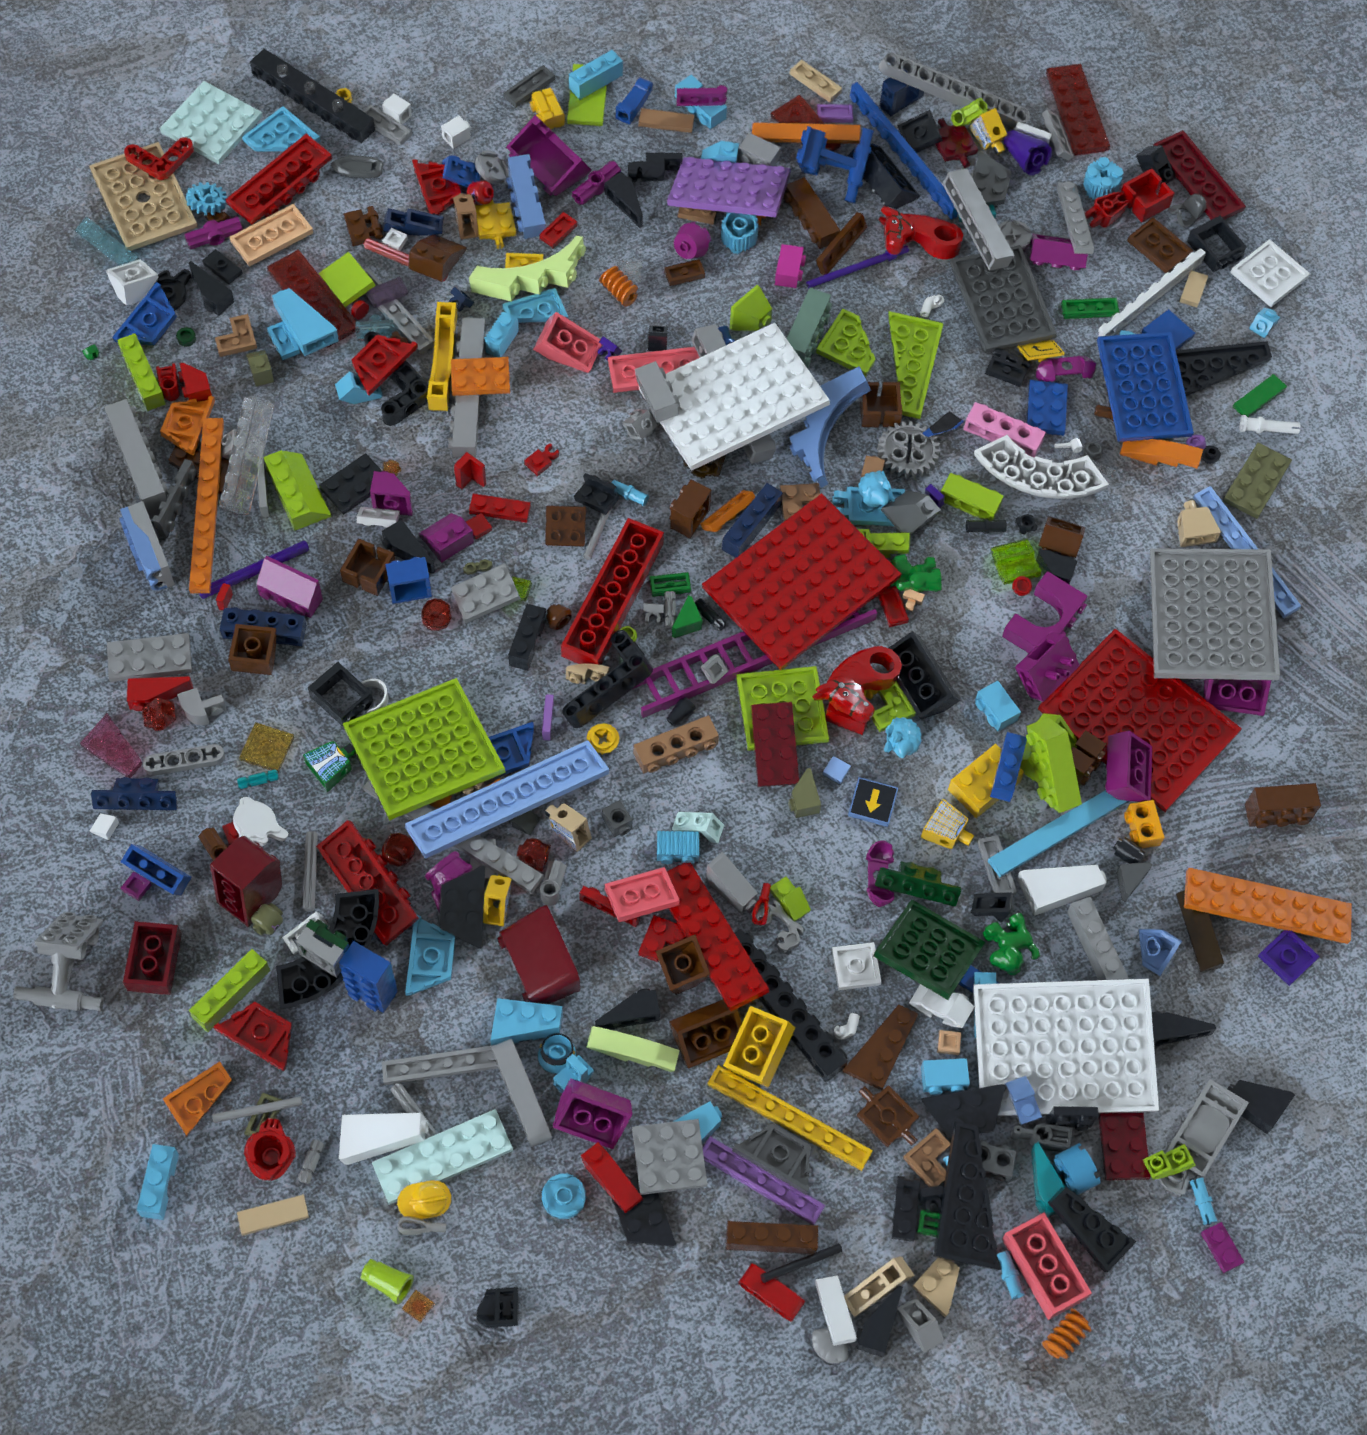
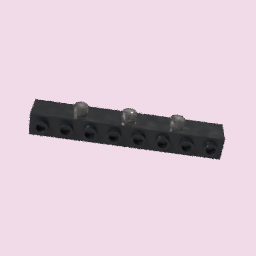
M265 48L250 61L251 72L256 78L262 79L270 87L279 90L284 96L287 95L295 103L301 104L309 112L315 113L323 121L329 122L337 130L346 133L351 139L357 140L362 144L375 131L373 117Z

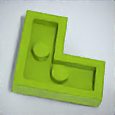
M897 681L889 689L878 691L886 706L875 710L871 719L879 732L886 730V727L896 717L910 719L916 715L915 710Z

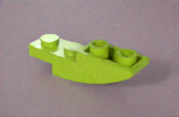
M858 529L885 558H891V554H909L910 533H870L869 529Z

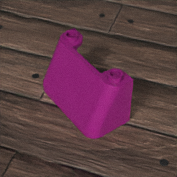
M536 115L506 146L510 151V157L530 155L531 169L533 168L534 175L545 185L543 189L550 196L553 194L555 196L559 195L592 171Z

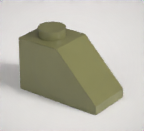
M265 350L246 354L255 386L274 382Z
M811 768L806 769L792 790L791 799L788 800L789 809L791 812L794 811L795 818L820 813L821 802Z

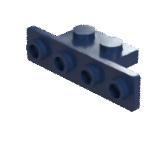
M148 777L116 778L113 790L91 791L93 809L177 810L178 807L175 791H158L159 779Z

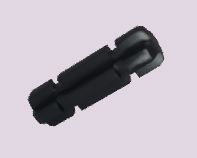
M699 598L695 601L698 611H701L700 614L710 624H714L713 627L717 631H721L726 626V622L721 617L719 618V615L709 605H705L706 602L703 599Z

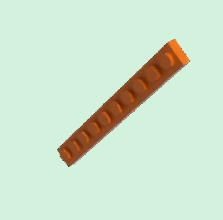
M203 418L189 583L190 593L211 592L221 468V440L224 431L223 418Z

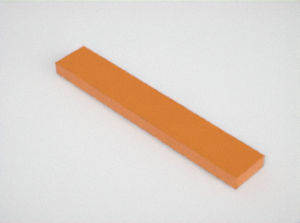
M753 123L752 134L768 142L802 143L801 136L803 130H807V126H810L813 129L825 132L827 143L858 144L860 142L861 125Z

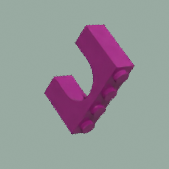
M1048 571L1037 584L1034 595L1054 607L1058 612L1060 621L1050 627H1039L1015 613L1006 625L1002 635L1003 638L1027 653H1030L1051 631L1066 635V629H1071L1077 621L1075 618L1077 614L1082 615L1087 607V604H1085L1087 595Z

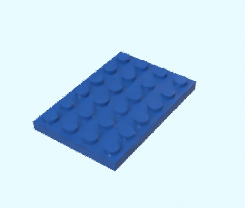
M1172 332L1099 336L1097 344L1118 442L1192 437L1194 431Z

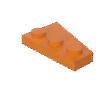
M219 1061L163 1098V1101L186 1136L190 1134L232 1082V1079Z

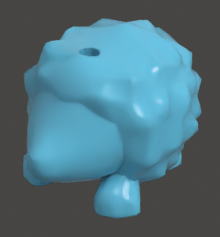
M879 470L866 473L864 477H861L858 484L859 494L867 506H884L888 503V500L891 502L895 501L890 483L884 471L881 472Z
M896 717L886 727L887 742L884 751L890 752L893 750L900 758L917 752L922 741L920 728L911 719Z

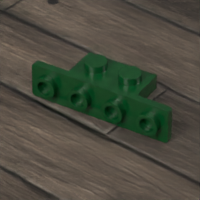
M900 861L898 871L881 867L875 881L876 887L950 906L957 905L961 894V887L941 882V871L933 867H922L913 862Z

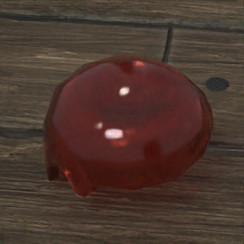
M433 598L428 600L423 606L421 619L427 629L441 631L446 629L451 622L450 605L444 600Z
M392 833L385 840L381 852L386 862L400 867L406 865L412 859L416 848L414 842L407 835Z

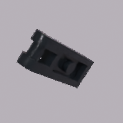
M897 1176L891 1239L910 1242L915 1240L920 1188L919 1178L910 1180L905 1179V1176ZM903 1188L911 1189V1195L903 1194Z

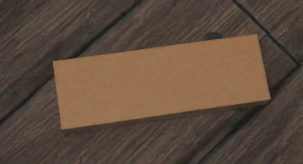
M641 108L639 117L640 127L692 133L694 115Z

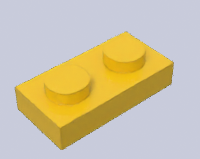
M506 253L505 268L534 264L543 260V254Z

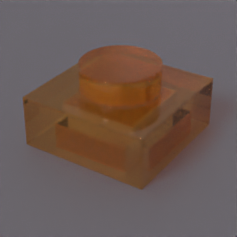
M415 1290L402 1307V1310L419 1323H422L435 1304Z

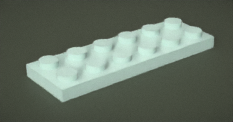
M496 1109L429 1137L422 1142L372 1162L387 1202L390 1205L398 1201L400 1192L408 1185L431 1180L443 1182L512 1152L513 1147Z

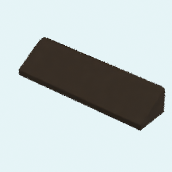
M1185 890L1176 893L1200 972L1220 969L1224 964V960L1209 914L1184 908Z

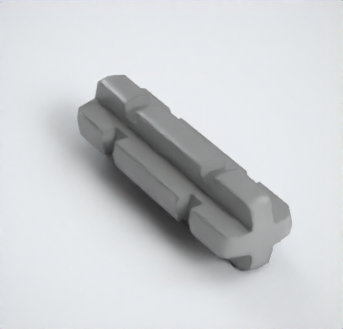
M673 591L665 592V627L667 629H672L676 621V596Z
M312 1140L309 1147L311 1150L307 1152L302 1166L303 1171H300L298 1176L300 1182L310 1183L312 1179L311 1173H314L320 1157L319 1153L322 1152L324 1147L323 1142Z

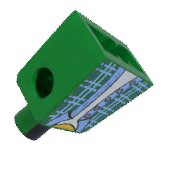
M331 741L303 754L305 764L328 792L352 770L349 758L355 755L356 751L350 743L340 749L334 741Z

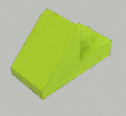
M787 876L771 886V894L793 921H797L811 911L801 887L795 888Z

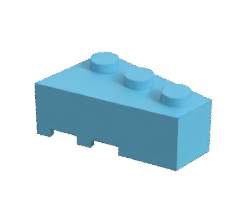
M497 998L491 1046L512 1039L513 1043L516 1044L519 1041L543 1039L551 1034L560 1033L563 1017L562 1006Z

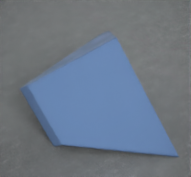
M1138 929L1142 966L1161 976L1182 941L1165 930Z

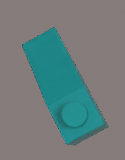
M1037 1142L1031 1149L1036 1207L1041 1214L1045 1213L1047 1218L1056 1214V1212L1047 1202L1065 1185L1039 1142Z

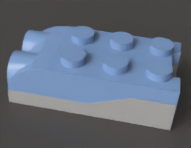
M143 501L120 509L123 517H120L119 520L138 570L144 571L152 590H162L174 586L175 583Z

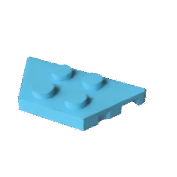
M417 915L419 920L413 924L405 991L407 996L449 981L452 977L455 936L441 930L437 925L423 920L419 915Z

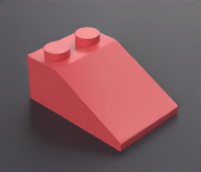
M555 312L547 320L533 350L549 360L589 373L598 355V349L602 347V344L599 343L600 339L558 312Z

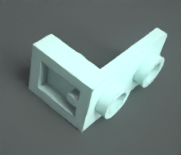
M678 812L672 830L674 832L698 831L711 843H718L724 824L713 813Z

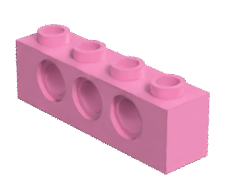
M977 402L974 403L964 426V430L991 442L1008 435L1017 446L1025 450L1027 455L1034 458L1043 443L1046 433L1038 427L1028 425L1019 419L1009 417L1003 412L995 411Z

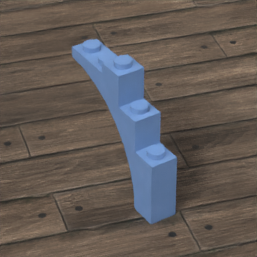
M860 366L821 385L820 387L830 400V405L805 416L806 420H804L807 429L789 437L792 443L789 447L793 455H798L801 461L804 460L807 467H811L810 476L814 483L818 481L821 488L828 485L824 472V452L831 429L848 406L859 397L871 391Z

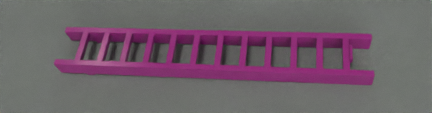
M876 609L861 615L857 611L852 615L854 618L841 623L815 645L876 620ZM742 631L654 668L652 674L635 687L637 688L647 683L656 700L641 707V716L645 718L661 710H667L675 705L679 699L682 700L684 697L690 699L735 680L737 674L751 673L773 662L766 654L752 660L743 644L751 639ZM734 646H738L747 662L734 668L725 651ZM720 653L728 668V672L715 684L710 683L708 679L698 683L689 665L702 661L704 664L708 661V657ZM683 668L693 686L680 691L671 673ZM665 676L674 694L661 698L653 682Z

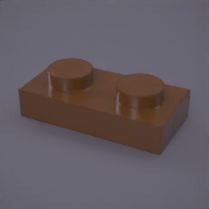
M700 259L664 267V273L669 286L705 278V271Z

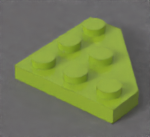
M842 308L817 347L816 353L850 370L860 366L865 377L875 364V356L871 352L870 343L861 326L860 317Z

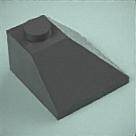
M909 490L897 497L894 502H890L880 509L900 533H910V536L930 523L941 511L929 495Z

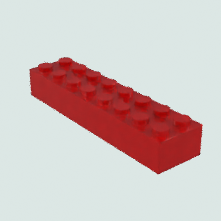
M627 519L561 644V657L578 664L602 665L612 645L610 641L611 636L620 630L664 544L663 531L633 519Z

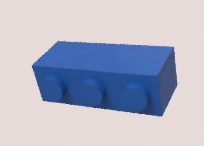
M1007 732L990 797L1007 802L1011 801L1027 741L1025 736Z
M131 844L121 860L122 864L173 895L181 896L192 878L140 845Z

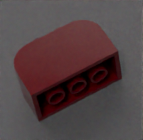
M241 836L233 841L210 864L216 902L248 928L252 924L251 917L262 904L269 905L278 896L282 888L280 861L274 855L267 853L260 844L253 842L246 836Z

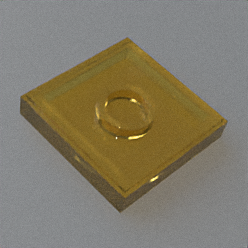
M255 722L239 759L240 761L268 770H277L279 773L294 740V734Z

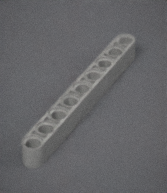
M888 53L879 63V71L882 74L960 107H965L976 99L982 98L989 105L987 111L996 108L1002 123L1013 129L1016 128L1018 122L1025 124L1030 118L1029 111L1020 105L898 54Z

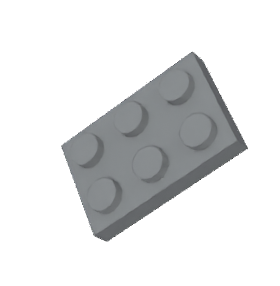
M506 563L451 587L465 623L521 599Z

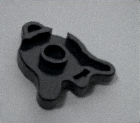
M187 269L181 270L175 276H171L167 270L158 274L156 282L160 284L174 312L186 300L187 292L185 287L191 278V273Z

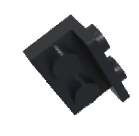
M585 473L583 475L585 483L574 495V499L576 502L606 515L620 499L617 488L611 482L607 483L595 475Z

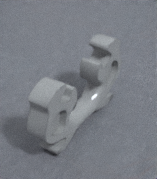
M774 900L773 906L768 904V917L764 927L772 923V916L778 917L788 927L789 932L783 930L777 935V940H783V943L777 944L778 950L787 953L799 945L800 937L798 932L803 934L804 929L784 912L779 902ZM764 903L758 909L756 915L758 921L764 916Z

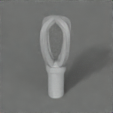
M405 1216L399 1220L398 1230L403 1235H417L424 1232L446 1233V1223H431L420 1218ZM415 1223L423 1225L424 1228L404 1229L402 1224Z

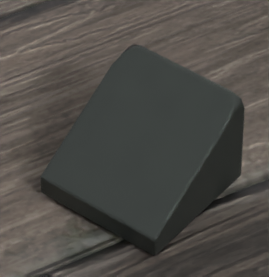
M530 810L513 818L512 827L531 836L540 817Z

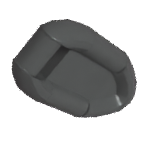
M349 155L334 160L330 165L333 170L346 177L372 179L382 175L384 163L375 157Z

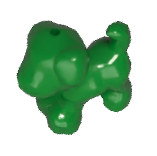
M906 554L895 556L890 562L901 573V578L891 585L896 586L898 590L906 591L911 589L916 592H938L942 590L941 572L939 568H936L934 557H927L924 560V564H917L915 566H911Z
M1021 913L1012 915L1009 918L1010 922L1006 923L1007 927L1015 932H1005L998 922H994L988 925L982 933L986 941L994 940L999 947L997 951L990 955V963L1013 976L1021 971V966L1024 962L1023 955L1019 950L1028 949L1031 952L1032 960H1036L1040 956L1039 949L1033 943L1032 936L1026 929L1025 919Z

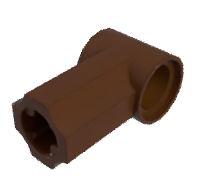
M214 827L204 829L198 836L213 861L227 848Z

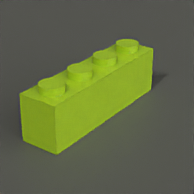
M136 334L118 339L122 356L147 411L166 405L162 391Z
M251 949L189 1009L192 1018L209 1032L270 972L268 963Z

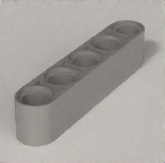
M512 1039L490 1047L530 1146L534 1147L551 1140V1132Z

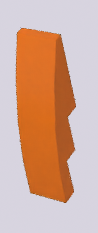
M1149 439L1123 441L1119 455L1156 466L1158 462L1177 467L1178 463L1197 469L1203 449L1176 442Z

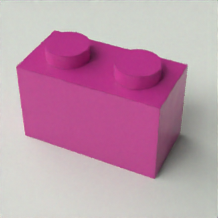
M781 245L775 285L797 288V283L802 281L803 270H800V268L805 266L806 255H803L804 247Z

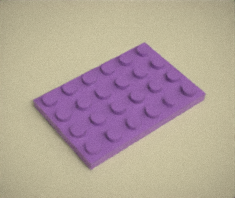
M684 157L667 199V204L674 207L776 217L791 175V168Z

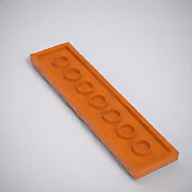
M1188 868L1186 871L1184 908L1345 944L1351 941V903L1194 868Z

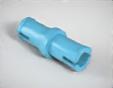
M615 479L611 482L616 486L618 494L623 496L625 500H632L642 506L647 504L649 500L648 494L636 490L632 485L627 486Z
M1197 1178L1195 1181L1191 1180L1190 1184L1196 1201H1194L1195 1206L1199 1207L1203 1225L1217 1222L1218 1220L1211 1204L1213 1200L1208 1195L1204 1178Z
M1010 1251L997 1254V1259L1003 1273L1001 1277L1007 1284L1011 1299L1023 1297L1025 1293L1018 1278L1020 1274L1015 1269Z

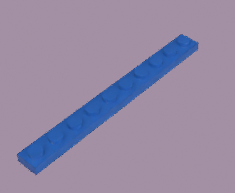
M858 82L852 84L851 101L856 103L861 113L870 120L871 125L879 131L882 139L888 142L892 151L897 153L901 162L906 164L911 174L919 180L923 189H926L931 195L932 200L941 207L942 212L951 220L956 218L958 212L944 186Z

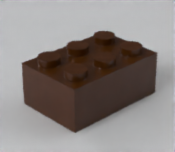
M1316 783L1255 787L1245 803L1249 827L1256 826L1257 828H1266L1269 825L1284 827L1295 823L1297 825H1306L1313 819L1321 807Z

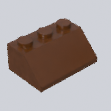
M723 999L669 1021L675 1042L688 1069L729 1052L742 1025L738 1009L731 1012Z

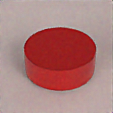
M363 300L356 301L351 308V315L357 320L363 319L369 311V305Z

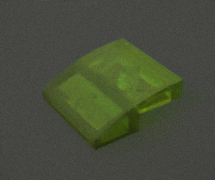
M1028 539L991 547L990 551L996 569L1004 585L1013 583L1019 576H1025L1029 579L1041 576V569L1034 558L1035 551Z

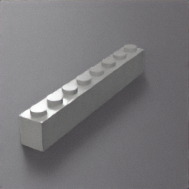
M462 318V325H458V337H461V340L457 341L459 357H456V359L484 358L485 318ZM481 395L453 396V400L456 401L455 405L451 407V416H454V421H450V433H453V437H449V449H452L453 457H462L467 452L476 458Z
M716 324L696 328L691 339L699 357L726 346L722 332L718 330ZM768 434L743 446L750 463L753 464L772 459L776 451V443Z

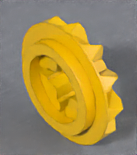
M601 723L593 726L588 731L587 740L596 752L601 755L608 752L611 754L618 746L619 733L613 726ZM607 735V742H602L599 745V737L603 738Z

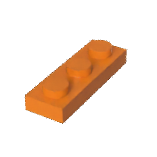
M742 490L700 523L703 530L710 532L719 531L723 524L734 519L737 513L749 506L755 498L754 493Z

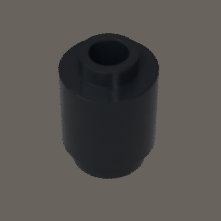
M1127 837L1123 840L1119 838L1113 847L1116 850L1114 855L1128 864L1139 863L1145 854L1141 850V846Z

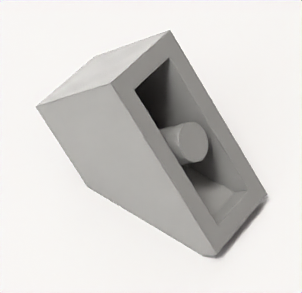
M917 1298L897 1308L912 1338L924 1352L944 1342L937 1320Z

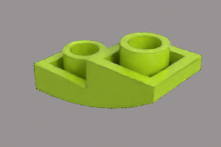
M1185 1144L1167 1153L1161 1150L1143 1159L1153 1180L1168 1177L1196 1166Z

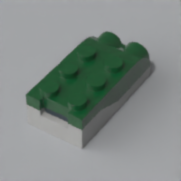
M310 919L295 941L299 954L337 978L341 972L339 961L349 948L347 937L338 931L334 934L331 933L328 929L329 926L319 919L316 922Z

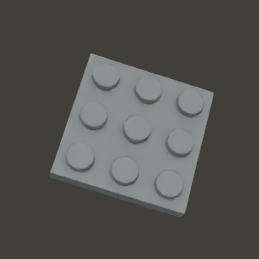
M699 1119L632 1127L640 1195L707 1187Z

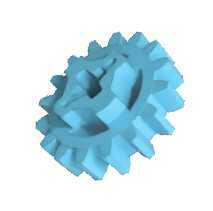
M199 182V186L193 184L192 188H188L186 193L187 206H191V210L197 209L198 214L203 212L204 215H207L210 212L214 215L215 211L221 213V209H225V205H227L225 200L227 198L226 191H222V187L216 188V184L209 185V182H206V185H203Z

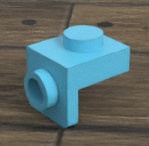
M1264 308L1256 315L1249 329L1265 338L1271 328L1278 323L1280 316L1276 315L1277 313L1274 310Z

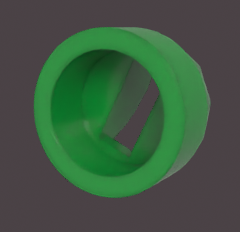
M95 344L82 350L83 355L88 360H94L93 356L97 359L99 356V351Z

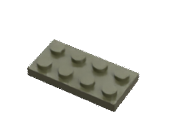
M1258 442L1224 497L1223 502L1258 519L1292 459Z

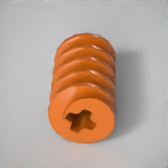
M617 266L611 267L600 276L599 282L624 307L635 302L638 296L636 293L638 287L633 285V282L628 280L626 275L623 276V272L619 271Z
M1071 1308V1313H1067L1065 1320L1059 1322V1327H1055L1053 1333L1047 1336L1048 1340L1042 1342L1045 1350L1056 1359L1060 1357L1068 1359L1069 1356L1065 1351L1068 1350L1073 1353L1075 1350L1071 1344L1080 1345L1077 1337L1086 1338L1083 1330L1087 1332L1092 1331L1088 1321L1075 1309Z

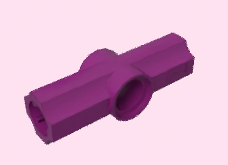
M609 161L598 171L590 172L588 179L572 192L575 202L579 205H584L593 196L602 194L604 192V183L621 172L618 164L615 161Z
M236 216L221 222L215 220L208 221L203 225V228L185 233L184 236L191 250L209 243L213 246L219 245L225 238L242 231L243 228L239 218Z

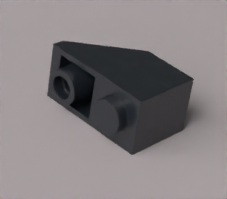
M1148 146L1136 155L1142 172L1152 168L1162 179L1161 183L1165 182L1166 184L1175 178L1163 146Z
M1039 549L1036 563L1043 575L1048 571L1070 585L1077 560L1069 556L1056 554L1051 550Z

